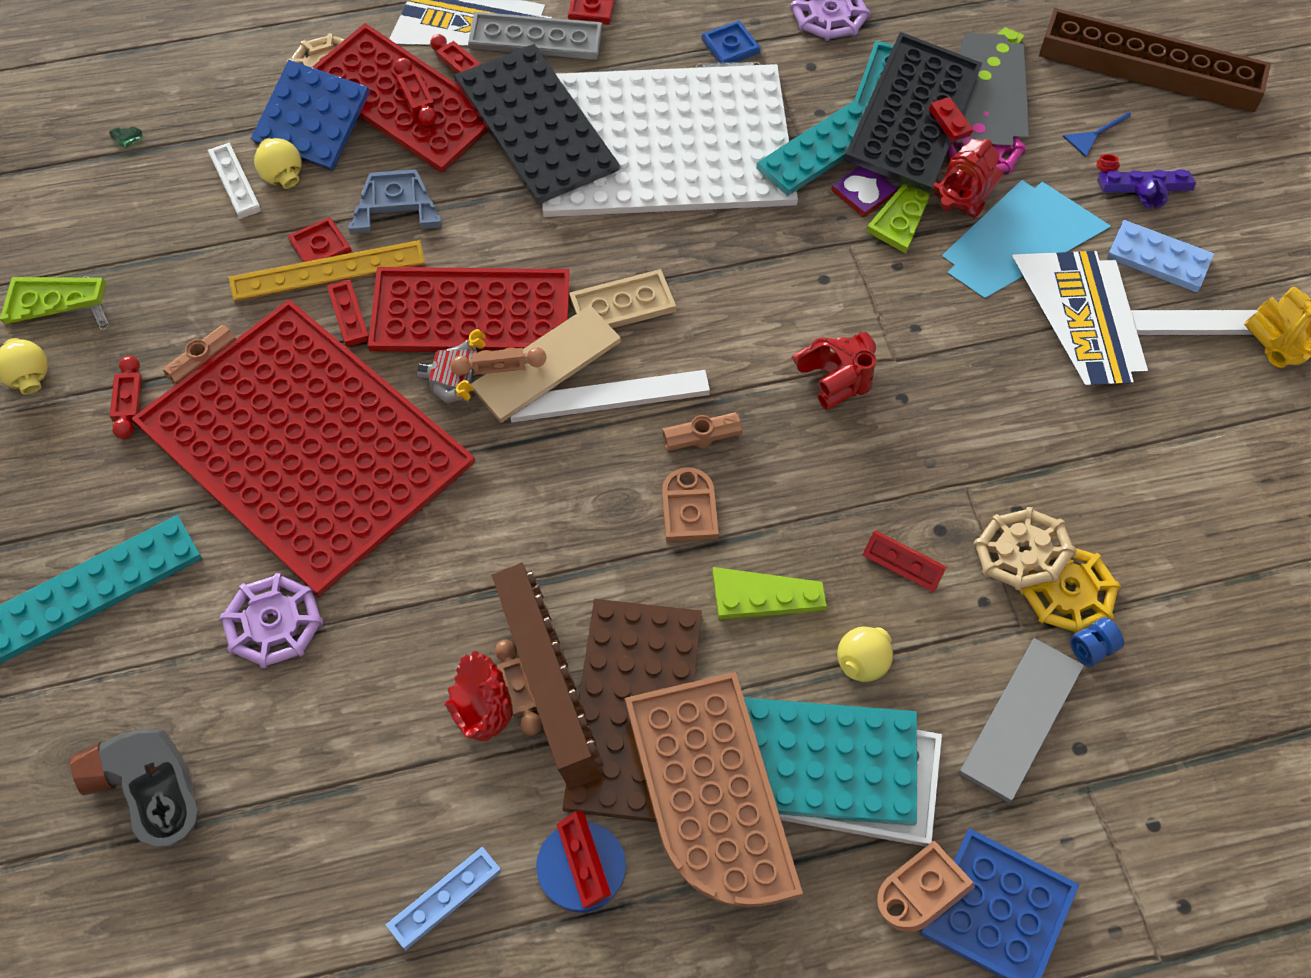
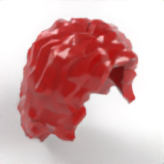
M473 651L471 656L466 654L461 658V662L456 669L457 675L454 677L455 684L448 687L450 696L444 705L465 737L477 739L478 741H488L492 736H496L506 729L513 715L512 701L503 673L498 669L497 664L490 657L479 654L478 651Z

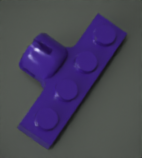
M1183 169L1176 171L1154 170L1153 172H1141L1138 170L1131 172L1109 171L1108 173H1099L1097 180L1103 193H1136L1142 205L1147 209H1152V205L1154 209L1162 207L1168 201L1166 195H1169V191H1194L1196 181L1190 171Z

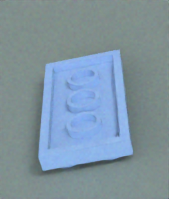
M1123 220L1107 259L1116 260L1120 264L1198 293L1214 253Z

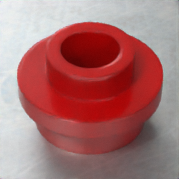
M1111 154L1101 155L1096 163V167L1102 173L1117 171L1120 167L1119 158Z

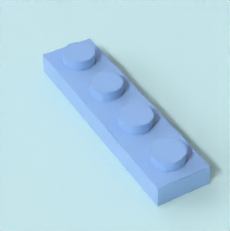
M481 847L389 921L386 927L406 951L499 875L501 869L485 849Z

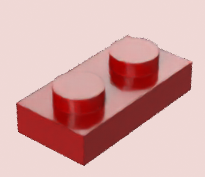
M950 97L930 104L929 111L951 142L972 135L973 128Z

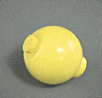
M268 138L263 140L254 156V165L258 175L269 184L280 185L281 183L284 189L292 188L298 184L300 180L298 174L300 173L302 162L297 148L284 139Z
M12 338L5 341L4 345L0 347V381L10 388L20 389L23 395L39 391L42 388L40 382L45 378L48 371V360L44 351L38 345L28 340Z
M858 627L846 633L841 639L837 650L838 663L842 671L851 679L859 682H872L883 677L893 661L891 637L888 632L879 627Z

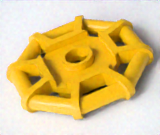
M1077 548L1076 555L1073 558L1087 562V564L1081 563L1077 565L1073 563V560H1069L1060 573L1059 580L1055 583L1049 581L1024 587L1020 591L1030 603L1041 624L1045 622L1072 631L1074 634L1084 628L1088 629L1092 623L1102 617L1112 620L1114 618L1113 609L1117 592L1121 589L1120 582L1115 581L1101 560L1100 554H1093ZM1094 567L1102 581L1098 580L1091 568ZM1031 570L1028 571V575L1036 574L1037 572ZM1065 582H1068L1070 585H1076L1074 592L1065 588ZM1098 591L1106 592L1103 604L1097 600ZM1036 592H1042L1044 594L1045 598L1050 604V606L1047 609L1044 607ZM1091 608L1097 612L1092 616L1081 619L1080 613ZM1056 609L1064 615L1072 614V620L1052 614V612Z

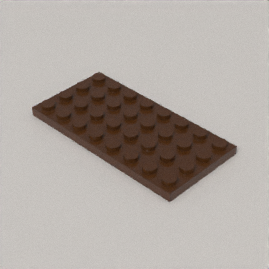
M594 599L579 699L586 714L587 724H589L595 739L593 740L600 753L604 765L599 767L602 775L601 778L569 790L566 784L562 807L563 812L584 811L588 815L656 822L625 705V698L694 682L701 610Z

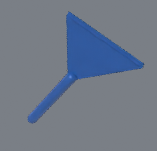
M1128 112L1094 132L1065 134L1063 137L1086 157L1098 134L1131 116V113Z

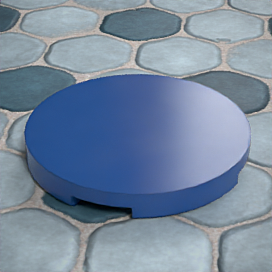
M588 822L611 892V896L592 908H583L558 829L547 837L537 857V876L542 891L552 902L571 912H590L605 906L619 891L625 878L626 861L621 844L609 830L591 822Z

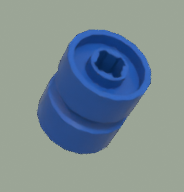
M1102 617L1092 623L1088 629L1084 628L1070 637V645L1077 659L1085 666L1092 667L1106 656H1110L1123 648L1124 638L1113 621Z

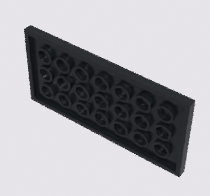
M900 32L846 151L844 160L930 193L951 143L947 134L929 111L930 104L950 97L960 112L963 113L982 63Z
M535 44L455 74L456 83L537 204H541L620 170V164Z

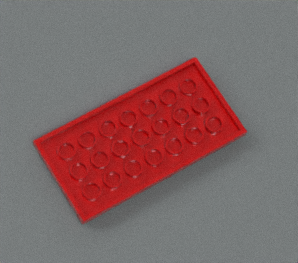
M366 23L312 66V68L368 87L370 93L359 117L441 173L488 131L456 83ZM399 58L408 59L412 64V70L418 69L434 101V108L432 109L435 110L437 119L430 126L423 125L419 121V113H412L397 83L396 75L398 74L394 70V63Z
M377 267L368 340L369 351L437 352L439 350H447L467 341L470 333L476 329L486 335L482 339L485 342V347L483 349L476 347L477 353L483 350L498 351L511 347L524 349L568 320L570 269Z

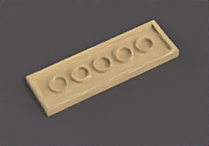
M589 305L523 349V354L528 353L534 347L543 349L547 355V360L543 366L536 368L528 363L525 364V370L485 374L471 383L474 387L473 392L498 421L502 423L621 342V337Z

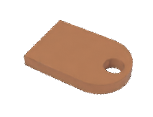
M690 467L680 468L671 472L666 477L662 487L666 542L718 539L715 491L710 477L703 471ZM684 477H690L694 480V483L684 485L680 480Z
M933 841L882 883L878 892L877 902L882 917L891 927L903 932H915L931 924L973 890L975 886L961 868ZM901 904L905 909L901 915L892 916L889 914L891 906Z

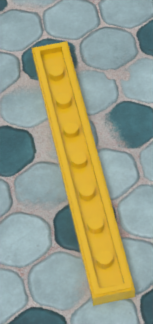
M417 240L229 276L228 278L233 300L236 302L375 275L377 267L425 265L421 242Z

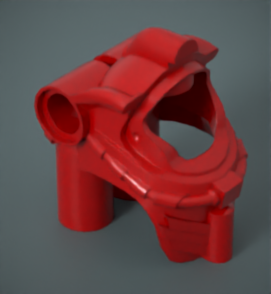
M975 139L962 147L956 155L952 156L945 178L940 184H933V191L936 196L941 198V207L944 211H949L954 207L975 219L984 208L987 196L1003 178V172L996 166L999 161V153L992 146V142L989 139Z
M861 331L852 338H816L811 343V347L807 346L792 355V360L801 373H808L819 369L829 373V375L819 380V386L822 391L817 394L819 403L828 411L852 396H857V394L864 395L871 390L876 366V356L874 354L876 344L867 332L862 333Z

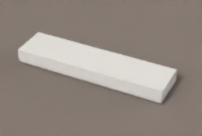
M227 143L209 149L208 152L238 218L241 219L261 212L260 205L231 144Z

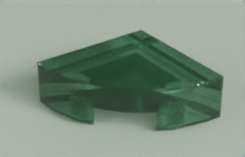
M118 127L109 131L110 137L124 148H127L143 136L142 131L136 127L125 129Z

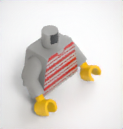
M476 329L470 333L469 339L464 343L447 350L437 351L433 364L419 363L417 376L428 378L431 392L446 404L456 401L470 403L472 391H474L471 383L476 379L474 369L470 370L466 375L458 376L452 372L450 365L456 356H465L469 360L472 359V353H477L476 347L478 349L485 347V342L482 339L486 335Z

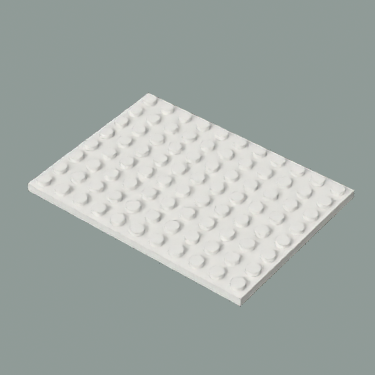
M777 64L556 74L620 164V170L543 202V217L797 205V191L789 196L785 195L756 169L758 161L789 142Z

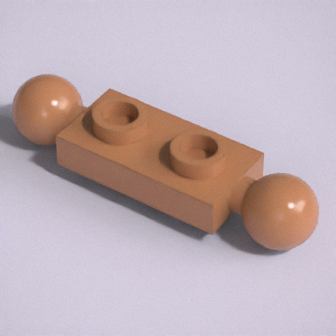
M511 347L498 351L483 350L479 353H472V359L470 360L465 356H456L451 361L450 366L452 372L458 376L466 375L473 369L475 375L525 370V364L528 363L536 368L543 366L547 360V355L539 347H534L525 354H523V348Z
M502 640L495 647V655L504 662L497 664V667L503 673L505 684L509 689L513 717L523 716L520 722L523 733L529 736L537 735L542 730L543 725L540 716L533 713L537 711V707L520 657L515 659L517 654L516 645L510 640Z

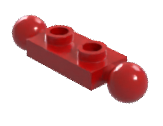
M435 34L431 37L430 46L437 52V58L456 74L480 65L475 58L454 40L447 44V39L441 34Z
M399 58L394 63V70L398 74L396 75L397 83L412 113H419V121L423 125L430 126L437 119L436 112L432 109L434 108V101L418 69L412 70V64L408 59Z
M133 356L123 357L119 362V369L122 374H114L110 418L112 422H115L112 426V432L119 439H127L133 434L134 427L130 421H132V417L139 413L143 378L140 372L137 373L140 369V363Z

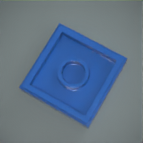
M740 20L702 34L701 40L719 63H727L729 65L730 63L760 54V46Z

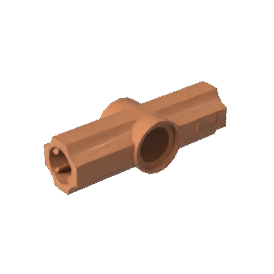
M221 325L205 338L190 341L186 345V352L164 367L162 371L175 386L236 338L225 325Z
M736 412L713 418L699 415L690 423L662 429L664 445L668 451L693 445L698 448H705L712 441L742 434L741 421Z

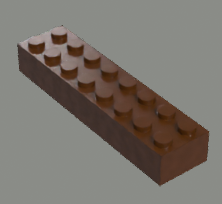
M522 562L491 574L559 773L569 790L601 778L602 775L599 767L604 764L593 740L595 739L589 724H587L583 705L580 699H578L577 688L568 671V663L559 646V638L555 628L552 626L550 613L543 601L544 596L533 571L527 572Z

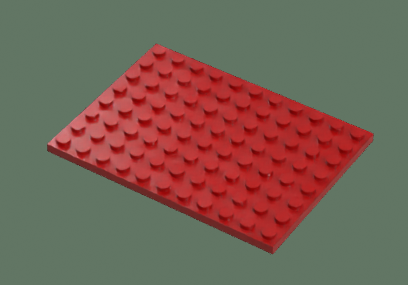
M290 299L131 418L143 433L306 586L312 588L318 597L476 463L475 457Z

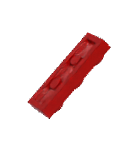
M351 280L327 285L346 348L368 342L369 335Z
M876 530L872 533L862 556L932 592L936 591L947 569L943 564Z
M575 811L556 825L583 908H592L611 896V892L584 811Z

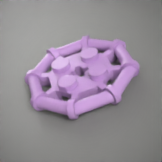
M795 0L790 5V10L795 14L798 21V28L803 32L807 31L822 37L825 41L844 36H856L865 20L870 18V10L866 8L863 0H810L809 2L806 0ZM803 11H808L809 16L805 18ZM852 16H857L854 22L850 20ZM844 26V28L831 30L833 27Z
M275 573L272 577L250 584H241L239 591L226 611L220 614L219 618L223 623L228 643L227 651L231 655L236 654L259 664L260 668H268V665L296 656L302 657L305 654L304 650L317 629L323 626V618L320 617L312 588L288 579L282 573ZM272 588V591L254 595V593ZM284 588L295 593V595L292 597L283 596L280 589ZM248 598L250 600L248 602L249 607L246 611L244 609L242 613H238L239 609L241 608L245 600ZM302 601L305 603L308 615H299L297 605ZM269 614L278 617L272 624L264 623L268 619ZM236 622H242L244 633L239 637L235 628ZM299 625H307L296 642L292 637L297 634ZM252 641L261 647V653L244 645ZM285 642L291 646L269 653L270 647Z

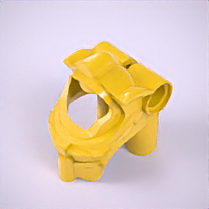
M1297 287L1289 289L1279 302L1271 297L1257 309L1258 312L1244 322L1245 327L1265 347L1264 352L1267 355L1268 361L1273 366L1283 368L1286 365H1300L1311 358V298Z

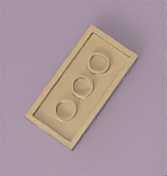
M661 269L569 293V299L575 315L591 305L611 328L676 312V304Z

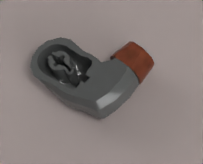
M141 729L123 733L71 755L70 768L73 780L82 796L122 786L125 799L129 804L132 831L139 841L155 847L176 846L186 840L195 827L198 809L192 774L171 737L163 729Z

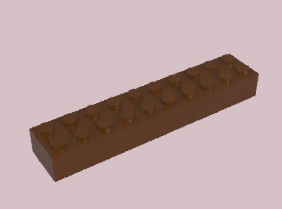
M1058 8L1053 9L1039 53V57L1254 113L1265 94L1271 63Z

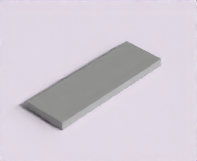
M474 12L468 49L514 52L535 44L542 55L598 60L602 23Z
M1033 638L958 774L1004 801L1011 803L1084 665Z

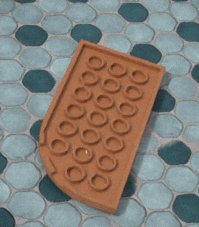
M736 672L625 698V705L660 838L670 862L680 876L703 895L733 906L762 907L802 897V888Z

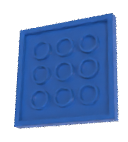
M288 60L251 140L257 144L268 138L287 140L297 148L301 160L333 171L369 96L370 90L364 85Z
M969 828L954 858V862L973 881L975 888L931 924L923 928L920 935L1000 978H1042L1079 884Z

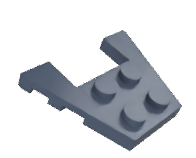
M413 169L369 173L361 193L360 203L354 210V218L349 223L348 229L350 235L371 233V214L419 210L421 229L440 228L442 223L417 170Z

